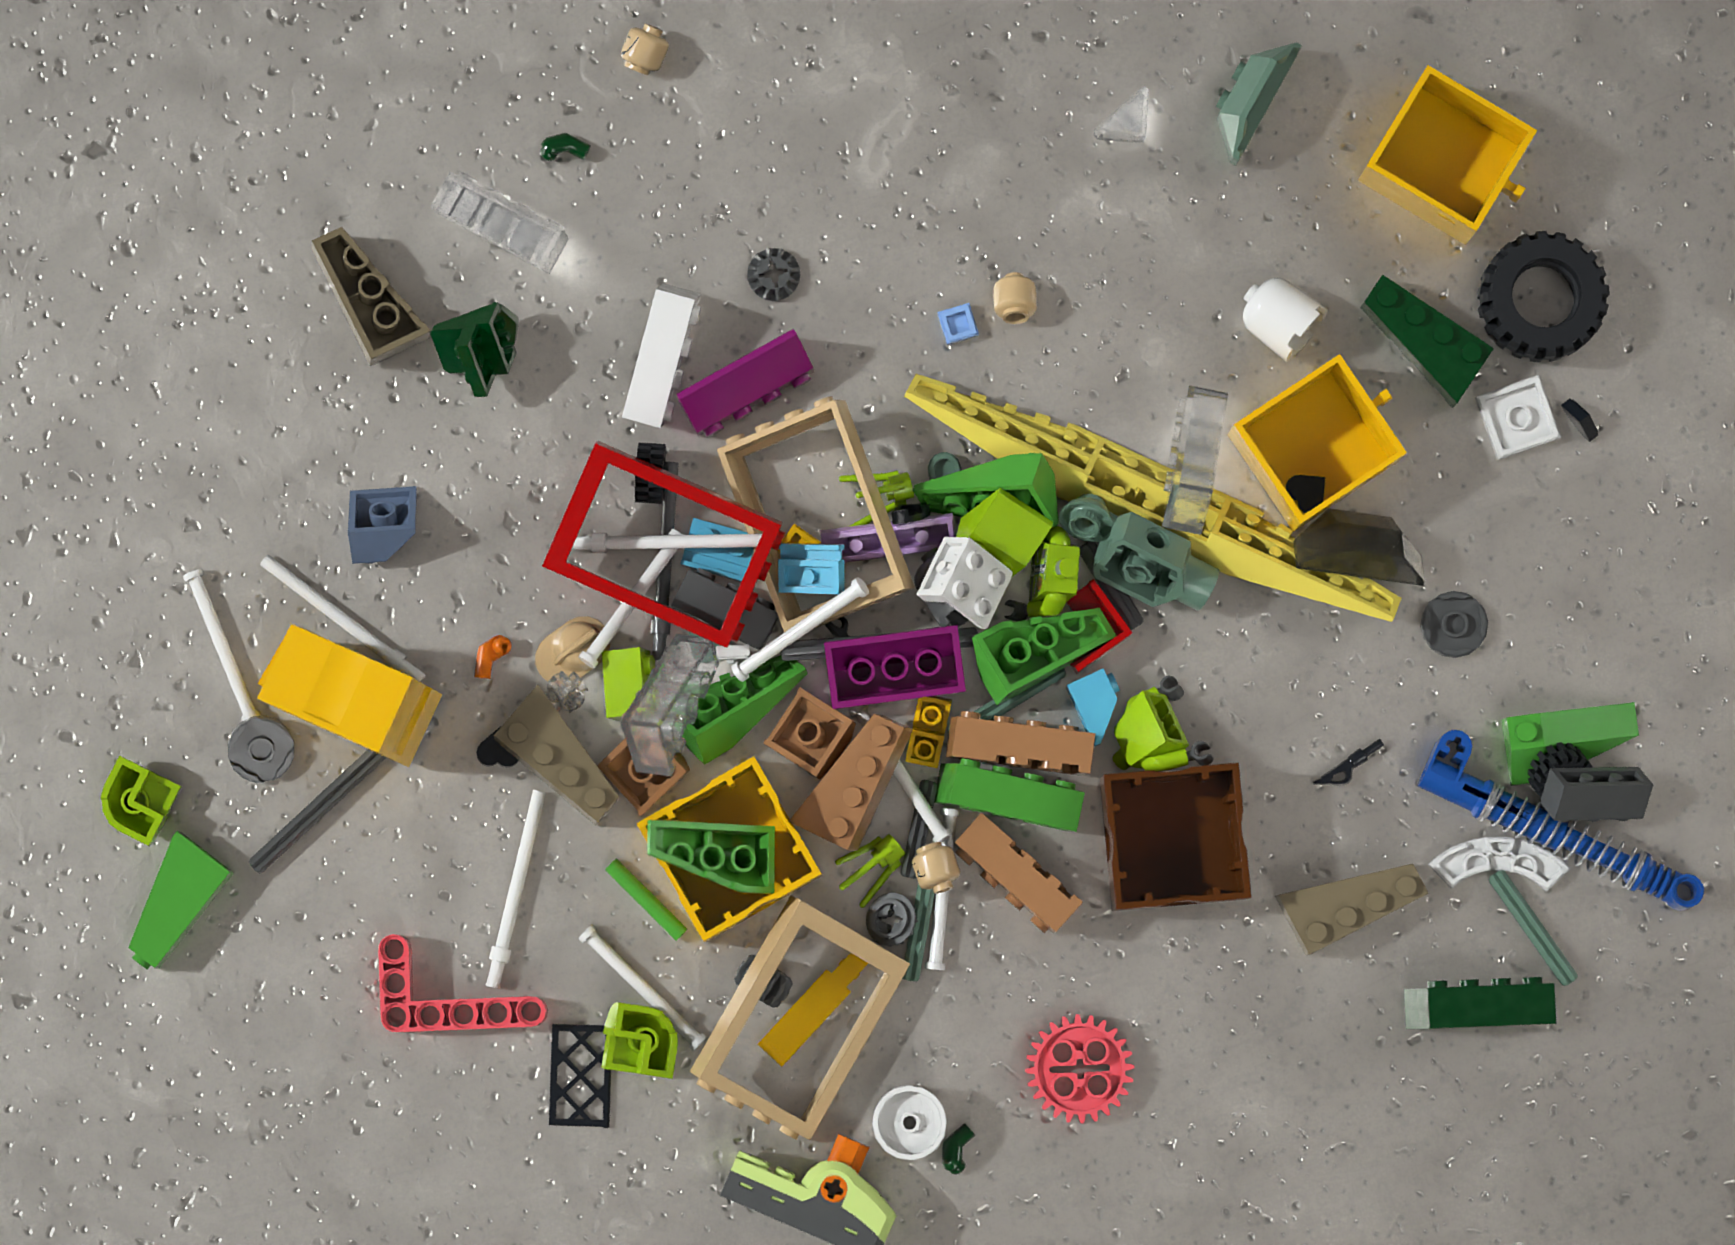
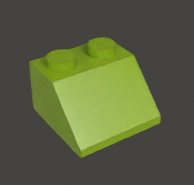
M999 488L961 518L956 537H969L1008 567L1013 572V577L1027 566L1050 531L1053 521L1007 491Z

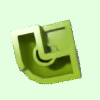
M119 756L102 790L100 797L102 811L108 823L115 829L150 846L168 819V814L182 786L129 759Z
M620 1002L614 1003L605 1021L603 1034H606L601 1068L673 1079L678 1037L670 1019L662 1013L663 1011L652 1007Z

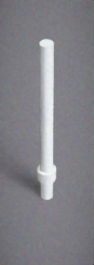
M593 533L592 536L577 537L572 550H592L593 553H607L608 549L757 547L762 534L608 536L607 533Z
M267 555L262 560L260 565L384 659L386 666L413 677L420 682L424 680L426 675L406 660L407 656L397 648L395 650L391 649L270 555Z
M533 790L496 946H492L489 957L492 960L486 986L499 989L505 963H509L512 950H509V945L544 805L545 792Z

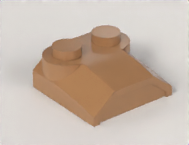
M799 687L797 695L768 739H765L763 743L820 780L827 774L851 741L856 723Z
M647 721L641 722L597 765L604 775L638 810L637 813L640 816L648 811L690 771L684 756L659 729Z

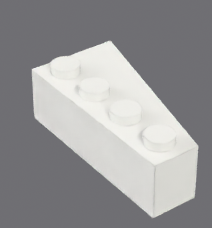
M665 283L656 289L622 418L658 428L664 425L665 420L671 421L675 408V402H672L671 398L674 389L679 390L683 379L684 370H680L683 357L688 358L693 338H689L692 325L696 326L701 311V306H698L701 297L700 293Z

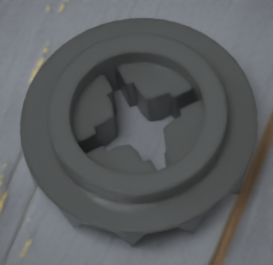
M767 248L757 253L748 265V282L751 289L759 297L770 301L782 300L796 290L800 281V267L795 257L784 249ZM770 261H773V265L776 266L777 270H788V272H783L782 275H779L778 287H775L772 279L769 277L759 278V276L769 272Z
M886 893L872 902L866 915V926L870 936L877 943L892 947L893 945L904 944V941L909 936L914 935L913 928L915 923L918 922L915 915L916 907L909 901L908 897L899 893ZM894 911V914L902 918V921L894 923L893 929H891L890 924L881 920L892 917Z

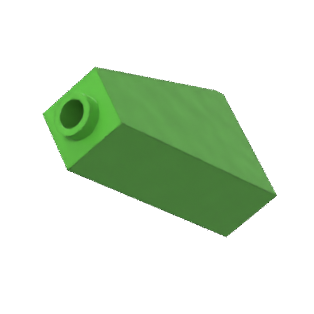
M176 831L171 839L128 947L135 953L132 958L147 970L150 966L158 969L161 968L234 874V872L182 832Z

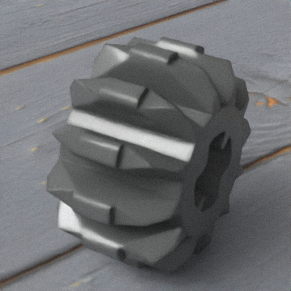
M749 955L738 968L734 978L738 986L756 955ZM777 968L759 1000L771 1007H778L782 1001H785L790 992L789 990L793 984L791 978Z

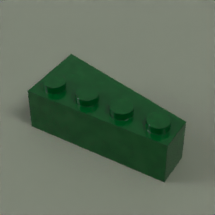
M1384 275L1380 277L1360 307L1386 337L1394 342L1408 361L1412 362L1425 376L1424 378L1431 386L1439 391L1452 408L1459 402L1494 349Z
M1542 977L1522 978V984L1511 985V978L1490 979L1491 986H1479V979L1459 980V987H1448L1447 980L1427 981V988L1404 989L1406 1029H1438L1556 1024L1555 984H1543Z

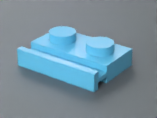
M693 518L689 535L748 534L747 532ZM753 547L685 548L680 565L696 570L701 568L711 574L742 582L752 559L754 549Z
M782 543L780 545V559H778L779 593L840 594L845 590L844 560H842L844 545Z

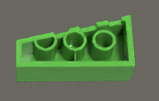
M961 758L960 764L941 763L934 803L959 805L961 809L983 813L990 812L991 815L1002 818L1021 819L1023 822L1077 832L1085 792L1075 790L1076 784L1056 780L1055 785L1043 783V776L1024 773V778L1011 776L1012 769L1000 766H993L992 771L980 769L981 762Z

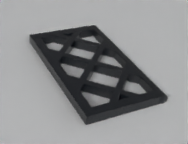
M552 1024L549 1125L609 1128L611 1070L604 1069V1085L599 1090L584 1076L598 1062L602 1065L604 1050L598 1054L586 1039L593 1032H603L605 1025ZM559 1031H570L578 1039L565 1053L558 1048ZM578 1032L586 1033L583 1036H581ZM581 1044L595 1057L582 1071L567 1058ZM564 1061L577 1076L562 1089L557 1083L558 1066ZM580 1079L594 1093L581 1107L566 1093ZM562 1096L576 1110L568 1119H556L557 1101ZM597 1097L603 1102V1120H592L584 1112ZM580 1114L583 1119L575 1118Z

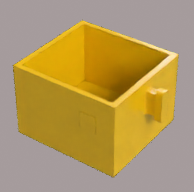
M1427 65L1358 181L1466 245L1478 230L1500 192L1509 196V199L1515 203L1522 196L1526 188L1511 182L1509 177L1537 130Z
M1340 354L1235 423L1227 434L1293 532L1398 463L1407 454L1377 409L1379 406H1384L1392 399L1391 394L1387 389H1384L1376 398L1371 400ZM1295 475L1325 477L1323 502L1309 512L1304 513L1298 506V500L1292 499L1286 491L1287 481Z

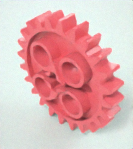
M1075 1014L1074 1023L1070 1024L1068 1019L1063 1016L1061 1020L1062 1027L1058 1028L1053 1022H1050L1049 1026L1052 1032L1049 1035L1043 1031L1038 1032L1043 1042L1041 1044L1031 1042V1046L1037 1050L1036 1055H1026L1028 1060L1034 1062V1067L1025 1069V1072L1034 1074L1035 1079L1029 1081L1027 1085L1031 1087L1038 1086L1039 1090L1033 1095V1098L1044 1097L1046 1099L1042 1105L1043 1110L1053 1105L1055 1107L1053 1117H1058L1064 1111L1066 1112V1122H1070L1074 1114L1078 1115L1081 1124H1084L1086 1114H1090L1094 1121H1098L1097 1111L1102 1110L1103 1113L1109 1116L1110 1110L1108 1105L1110 1103L1118 1107L1121 1106L1116 1098L1118 1093L1127 1096L1129 1094L1122 1085L1123 1083L1133 1082L1132 1078L1125 1075V1071L1135 1067L1132 1064L1125 1063L1124 1060L1132 1055V1051L1121 1050V1047L1127 1040L1125 1038L1117 1041L1114 1039L1117 1028H1113L1109 1032L1105 1031L1106 1020H1102L1098 1026H1094L1092 1015H1089L1086 1023H1082L1080 1015ZM1094 1041L1102 1043L1105 1048V1055L1098 1061H1092L1086 1053L1088 1045ZM1058 1043H1066L1071 1048V1057L1066 1062H1058L1053 1057V1048ZM1077 1059H1082L1084 1065L1108 1064L1110 1067L1108 1071L1083 1072V1078L1080 1079L1077 1078V1074L1074 1072H1050V1067L1074 1066L1077 1063ZM1095 1075L1102 1076L1107 1084L1105 1091L1098 1095L1092 1094L1088 1089V1081ZM1065 1076L1072 1081L1073 1089L1070 1094L1060 1096L1055 1092L1054 1083L1059 1077Z

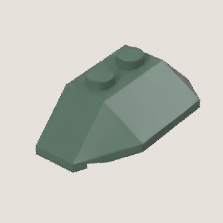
M1295 42L1250 56L1247 64L1240 61L1232 76V79L1237 81L1231 92L1226 89L1224 90L1216 105L1217 108L1221 109L1217 120L1231 164L1235 166L1238 164L1302 47L1301 44Z

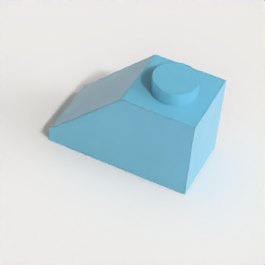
M1104 668L1066 685L1067 692L1085 731L1095 733L1094 747L1102 742L1117 701L1115 693L1120 691L1113 674L1106 675Z

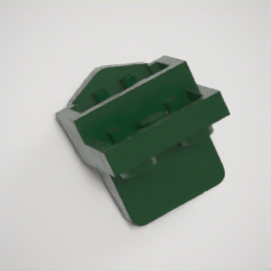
M493 302V304L434 325L430 335L443 369L448 373H464L467 384H470L474 397H487L495 376L509 374L517 353L514 344L517 338L519 318L504 305Z

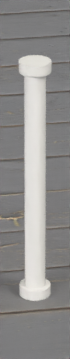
M671 529L668 535L683 534L675 529ZM678 548L661 549L632 588V591L644 596ZM622 602L588 650L581 652L578 656L579 659L595 669L598 665L597 659L635 607Z
M197 569L183 575L185 582H189L241 708L243 713L241 720L244 721L253 716H262L260 710H255L202 580V576H204L202 569Z
M859 577L851 581L849 588L742 663L739 661L731 666L734 675L741 682L747 680L749 673L859 596L861 598L867 596L869 590L866 584Z
M868 705L854 706L848 711L852 718H857L862 727L871 718L867 710ZM899 759L893 772L894 776L933 833L934 837L932 840L942 843L953 833L949 828L945 829Z
M941 808L940 815H943V826L945 829L949 828L953 833L942 842V846H949L954 850L956 819L960 817L961 810ZM949 890L935 895L929 962H925V969L945 970V964L942 963Z
M593 924L588 927L578 939L582 943L586 941L654 1009L663 1011L662 1013L670 1019L673 1027L690 1043L689 1048L694 1051L707 1036L703 1032L699 1034L595 932L597 928Z

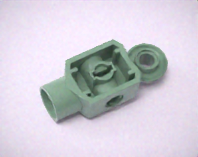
M1083 494L1077 499L1071 500L1061 509L1059 514L1060 525L1068 534L1083 541L1099 542L1094 558V578L1152 607L1177 600L1199 611L1209 599L1216 585L1219 569L1192 556L1191 541L1133 512L1117 516L1109 512L1103 499L1094 494Z

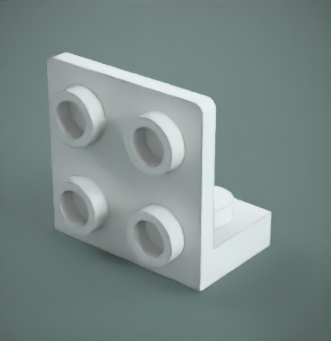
M944 537L916 595L926 602H947L977 627L987 629L1013 572L971 538Z

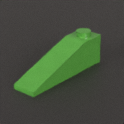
M1042 453L1009 455L922 482L913 487V492L919 502L930 504V512L953 513V516L963 517L996 490L1002 488L1053 521L1052 527H1057L1059 522L1055 474Z
M1095 608L1062 613L1059 616L1042 618L1038 616L1023 621H1003L975 635L972 640L979 676L996 705H999L1103 646L1117 635L1101 609Z
M780 655L769 659L749 673V678L744 682L738 680L736 676L731 677L730 673L719 676L720 681L703 687H701L700 683L688 686L661 704L686 747L705 765L733 748L808 673L806 668L797 660L783 661Z
M1634 702L1513 716L1501 720L1511 786L1529 784L1528 779L1530 776L1528 775V769H1534L1531 766L1532 760L1538 761L1540 759L1537 756L1540 751L1546 754L1548 752L1546 747L1549 745L1556 749L1557 743L1562 742L1565 746L1567 743H1571L1589 760L1639 736Z
M648 820L647 855L740 893L774 894L775 826Z

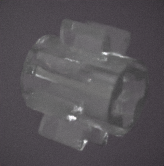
M560 671V673L550 678L547 684L548 691L544 694L557 712L564 708L571 713L582 706L585 700L584 693L588 691V688L582 683L583 680L576 672H572L568 676L563 671Z

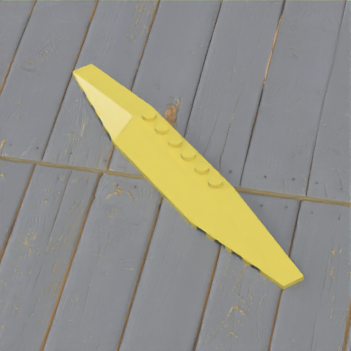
M915 374L904 397L997 459L1014 454L1042 453L1055 474L1056 496L1070 502L1083 494L1097 495L1103 499L1109 512L1117 516L1133 512L1191 541L1192 556L1218 568L1220 572L1226 575L1390 622L1393 621L1401 597L1367 576L1363 579L1358 578L1349 572L1351 566L1337 559L1334 563L1318 553L1320 547L1312 542L1308 546L1291 536L1293 531L1281 523L1276 527L1263 519L1264 513L1259 509L1071 423H1068L1066 427L1050 422V416L1037 412L1034 417L1017 412V406L1005 403L1004 407L986 402L987 396L975 392L967 396L955 392L956 386L919 374Z

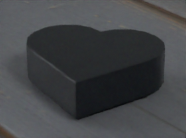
M1295 475L1287 481L1286 491L1292 499L1298 500V506L1304 513L1309 512L1323 502L1325 477Z
M501 726L482 741L477 748V759L484 766L489 767L499 764L501 767L510 768L519 761L494 740V735Z

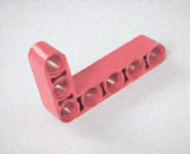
M392 934L383 938L379 944L380 1015L383 1026L391 1032L534 1027L542 1024L547 1018L548 1008L546 1003L539 997L533 996L414 1001L412 948L410 942L401 935ZM398 940L403 944L404 952L400 958L394 960L388 956L386 950L391 941ZM396 973L400 974L405 980V986L399 993H393L388 988V979ZM528 1002H535L540 1006L541 1015L535 1021H529L523 1015V1008ZM496 1003L503 1004L507 1009V1017L500 1023L494 1022L489 1015L490 1008ZM464 1004L470 1006L474 1013L473 1019L468 1024H462L456 1018V1010ZM428 1006L436 1007L440 1013V1018L435 1025L426 1024L422 1018L423 1011ZM396 1007L403 1009L406 1014V1021L399 1027H395L389 1021V1013Z

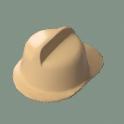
M589 616L576 617L560 626L538 646L535 654V665L539 674L547 682L556 685H568L587 674L593 668L586 665L578 656L582 651L586 652L605 626L600 621ZM610 643L607 645L604 651H609ZM602 653L597 659L598 665L602 662Z

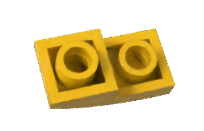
M938 696L918 698L912 726L913 731L910 735L905 762L938 768L952 699Z

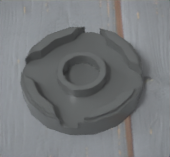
M1451 591L1438 595L1428 603L1422 613L1420 627L1423 639L1431 650L1441 656L1458 658L1469 655L1481 645L1487 635L1488 619L1483 606L1471 595L1464 592Z
M253 716L240 722L232 731L228 741V758L233 770L243 779L255 783H264V781L280 778L290 768L294 758V740L289 729L279 720L268 716Z

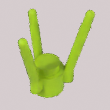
M898 471L873 474L875 481H884L882 482L883 486L878 487L880 494L885 493L887 501L893 500L892 503L885 506L887 513L893 511L897 505L907 504V499L914 498L913 486L908 472L899 474ZM843 475L839 477L840 482H858L856 475ZM862 491L855 494L857 498L864 497ZM869 514L850 526L865 525L873 520Z
M890 834L886 835L883 839L877 836L870 843L860 847L858 851H852L835 861L836 865H841L873 850L870 853L873 858L839 885L840 890H845L877 864L882 869L888 865L860 902L859 906L861 908H864L892 872L902 865L899 859L905 855V852Z

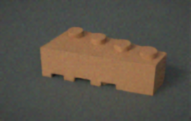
M982 812L954 842L958 847L955 853L969 866L975 862L984 871L980 876L993 888L998 884L1008 892L1005 899L1020 911L1025 907L1034 916L1030 921L1044 934L1048 929L1052 933H1056L1083 903L1075 894L1072 896L1068 893L1057 878L1049 872H1045L1032 856L1017 847L1016 843Z

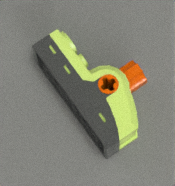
M838 1134L828 1160L820 1161L812 1166L801 1183L793 1180L795 1173L779 1166L776 1167L775 1171L769 1169L771 1163L739 1150L720 1194L724 1198L833 1245H884L896 1218V1213L883 1196L859 1175L870 1147L841 1134ZM834 1179L840 1180V1187L844 1189L843 1192H836L834 1196H830L828 1194L829 1188L824 1186L825 1183H832Z

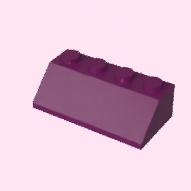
M792 329L676 395L697 436L699 437L705 433L706 437H710L724 429L722 423L734 417L735 421H739L753 412L751 407L761 401L765 405L770 404L782 396L780 391L792 385L796 389L811 380L809 375L814 372V367L798 335Z
M958 625L824 642L832 709L966 692Z

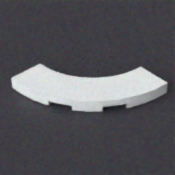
M1485 837L1463 842L1449 848L1428 863L1450 888H1453L1459 882L1474 874L1485 871L1504 870L1522 875L1535 882L1544 891H1548L1571 869L1562 859L1552 855L1547 849H1539V845L1528 844L1527 841L1510 837Z

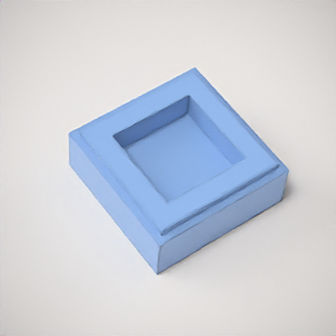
M970 303L937 312L947 345L979 336Z

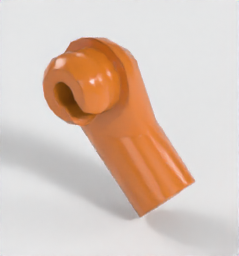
M497 635L478 647L474 677L491 679L493 662L511 651L512 644L508 638Z

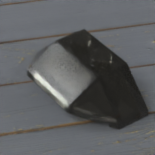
M1328 508L1301 532L1293 542L1296 568L1419 586H1423L1425 583L1422 555L1392 517Z

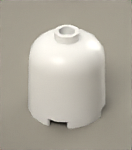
M1283 278L1267 280L1261 286L1255 283L1243 298L1248 302L1243 310L1245 327L1286 362L1289 361L1291 356L1295 357L1314 335L1309 329L1317 319L1322 323L1328 312L1326 307Z

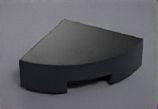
M1569 398L1561 405L1573 425L1589 442L1598 436V430L1590 414L1576 401Z
M930 504L897 505L891 513L892 524L914 522L930 516Z

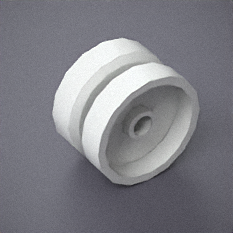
M904 1085L893 1088L881 1097L874 1109L872 1125L876 1140L884 1151L899 1159L915 1160L926 1157L938 1148L945 1136L947 1119L944 1107L933 1093L920 1086ZM907 1116L914 1117L916 1120L915 1127H911V1129L905 1128L903 1124L904 1118Z

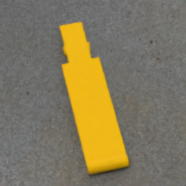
M850 953L839 962V966L833 973L826 969L757 1045L782 1067L851 993L847 986L860 976V972L866 967L868 962Z

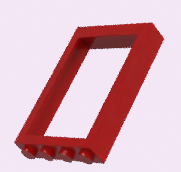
M597 441L594 444L542 567L728 648L731 640L736 643L738 642L745 627V624L740 622L745 610L752 611L759 595L753 592L758 579L765 581L772 565L771 562L766 560L771 549L778 551L786 532L780 530L783 522ZM608 464L763 532L721 630L566 562Z

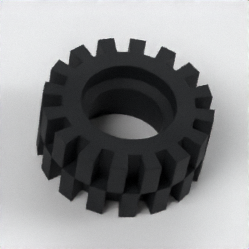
M639 442L637 458L665 470L666 444ZM635 475V502L662 504L664 488Z
M1560 742L1556 744V749L1552 745L1547 746L1548 752L1546 754L1540 751L1537 754L1540 758L1538 761L1532 760L1531 766L1534 769H1528V775L1530 776L1528 781L1541 798L1550 768H1591L1593 766L1576 746L1574 747L1571 743H1567L1565 746Z

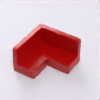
M1094 579L1089 581L1086 586L1077 591L1074 597L1066 602L1072 612L1100 608L1117 635L1108 643L1070 664L1077 675L1130 637L1133 632Z

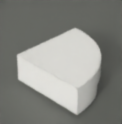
M749 644L729 645L728 648L723 646L715 647L716 657L719 662L727 660L728 664H734L737 661L742 663L750 656Z

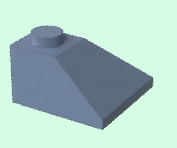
M416 486L350 491L348 538L352 564L385 562L416 534Z

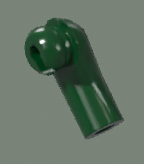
M562 133L546 137L541 143L540 155L547 161H553L558 154L567 151L584 160L589 153L591 145L568 133Z
M965 1123L950 1135L942 1145V1164L947 1171L954 1175L962 1173L966 1167V1163L962 1159V1147L976 1136Z

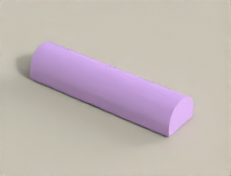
M953 513L932 515L909 523L892 524L903 555L928 552L933 548H939L944 537H956ZM874 523L820 530L822 544L844 545V550H842V560H844V563L886 557Z

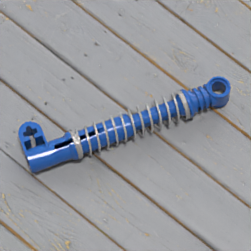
M1450 730L1435 743L1417 787L1471 811L1472 817L1481 822L1485 819L1490 820L1492 827L1498 824L1503 826L1504 833L1512 830L1515 832V838L1523 835L1527 838L1528 844L1535 841L1538 842L1539 849L1550 848L1552 855H1555L1563 848V860H1568L1575 853V866L1581 865L1587 859V871L1590 872L1599 865V877L1605 876L1611 870L1610 880L1612 883L1618 881L1622 876L1623 888L1633 892L1637 890L1644 891L1646 888L1647 894L1651 895L1654 892V897L1659 898L1662 896L1661 900L1674 910H1688L1702 900L1704 887L1696 876L1682 874L1676 870L1672 873V868L1669 867L1664 870L1665 865L1660 863L1656 866L1657 861H1654L1652 855L1646 851L1640 850L1635 854L1637 847H1634L1631 854L1628 855L1622 852L1625 841L1621 843L1617 850L1609 846L1613 836H1610L1607 844L1598 841L1601 830H1598L1595 838H1591L1585 835L1589 825L1585 826L1583 833L1576 831L1574 827L1577 820H1574L1571 827H1568L1569 821H1554L1545 809L1540 808V802L1537 806L1528 802L1529 796L1523 800L1516 796L1517 791L1513 794L1504 791L1505 785L1500 789V783L1496 781H1482L1463 772L1472 751L1471 739L1463 731ZM1452 742L1457 744L1456 750L1459 752L1452 756L1449 762L1458 765V768L1435 759L1436 756L1446 757L1450 752V748L1446 745ZM1566 850L1571 851L1569 855L1565 857ZM1578 855L1581 856V857H1583V858L1577 863ZM1590 861L1594 862L1591 868H1589ZM1602 866L1607 868L1603 874H1601ZM1614 872L1618 873L1619 875L1613 880ZM1679 884L1686 885L1690 889L1691 897L1689 901L1682 900L1678 896L1677 887Z

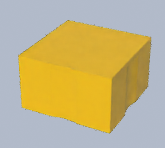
M291 624L257 699L395 762L410 767L442 694L413 677Z
M755 756L716 777L699 792L686 798L678 799L636 823L646 842L648 820L775 826L774 894L740 893L657 859L676 889L683 907L703 942L710 941L822 876L793 824L789 822L790 819Z

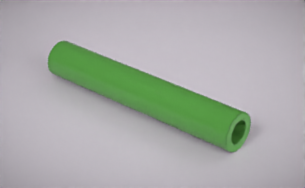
M617 858L605 869L675 941L688 930Z

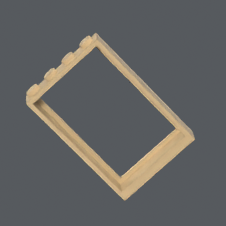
M832 396L814 402L815 408L804 412L803 409H797L785 414V421L778 424L769 421L755 427L756 433L745 437L744 433L732 436L725 440L727 445L717 449L735 501L765 514L744 457L835 419L893 575L866 585L869 590L867 596L864 598L859 596L815 628L915 588L845 400H833ZM744 524L748 534H763L762 531ZM771 549L766 561L771 562L772 565L765 582L783 631L786 632L829 601L801 612L795 593H779L778 559H780V553Z
M790 895L690 1070L692 1074L699 1078L696 1084L713 1094L716 1089L723 1091L727 1094L724 1100L740 1109L743 1108L744 1104L754 1109L752 1115L768 1125L772 1119L782 1124L779 1130L797 1140L799 1135L810 1140L910 963ZM804 925L880 969L884 974L803 1116L799 1119L717 1072L800 927Z

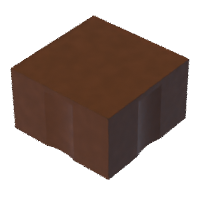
M1239 763L1194 766L1173 772L1149 770L1104 774L1099 778L1112 911L1236 901L1251 898L1248 856L1242 835L1243 803Z

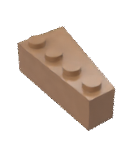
M961 711V717H951L946 757L964 758L984 763L1070 775L1091 773L1095 733L1080 732L1079 727L1059 725V729L1046 727V722L1027 720L1026 725L1013 723L1014 718L1005 716H994L993 721L981 719V713Z
M874 713L789 822L846 850L858 851L913 729L884 715Z

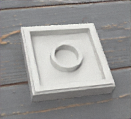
M1539 375L1475 397L1497 460L1561 438Z

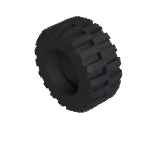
M1536 231L1534 235L1528 236V234L1517 237L1515 241L1507 243L1489 262L1480 279L1482 281L1481 286L1478 288L1477 299L1480 300L1478 312L1480 318L1485 320L1486 325L1484 329L1487 334H1493L1498 340L1495 344L1502 350L1506 347L1512 351V356L1519 359L1527 357L1530 358V362L1540 363L1542 360L1552 362L1578 351L1599 330L1609 306L1606 303V299L1610 295L1609 285H1605L1604 277L1607 276L1604 267H1598L1595 262L1598 257L1592 250L1588 253L1582 248L1584 243L1576 238L1573 241L1568 240L1564 233L1556 232L1554 235L1547 234V231ZM1533 267H1547L1557 271L1567 280L1573 292L1574 303L1570 314L1563 322L1552 327H1539L1529 323L1518 313L1513 302L1512 291L1517 278L1526 270Z

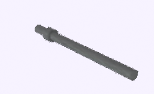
M665 462V470L678 476L679 463ZM665 488L663 492L660 535H668L671 529H674L677 494ZM672 558L657 577L656 601L668 607ZM658 617L651 620L650 634H653L652 655L655 661L665 662L667 635H670L671 623Z

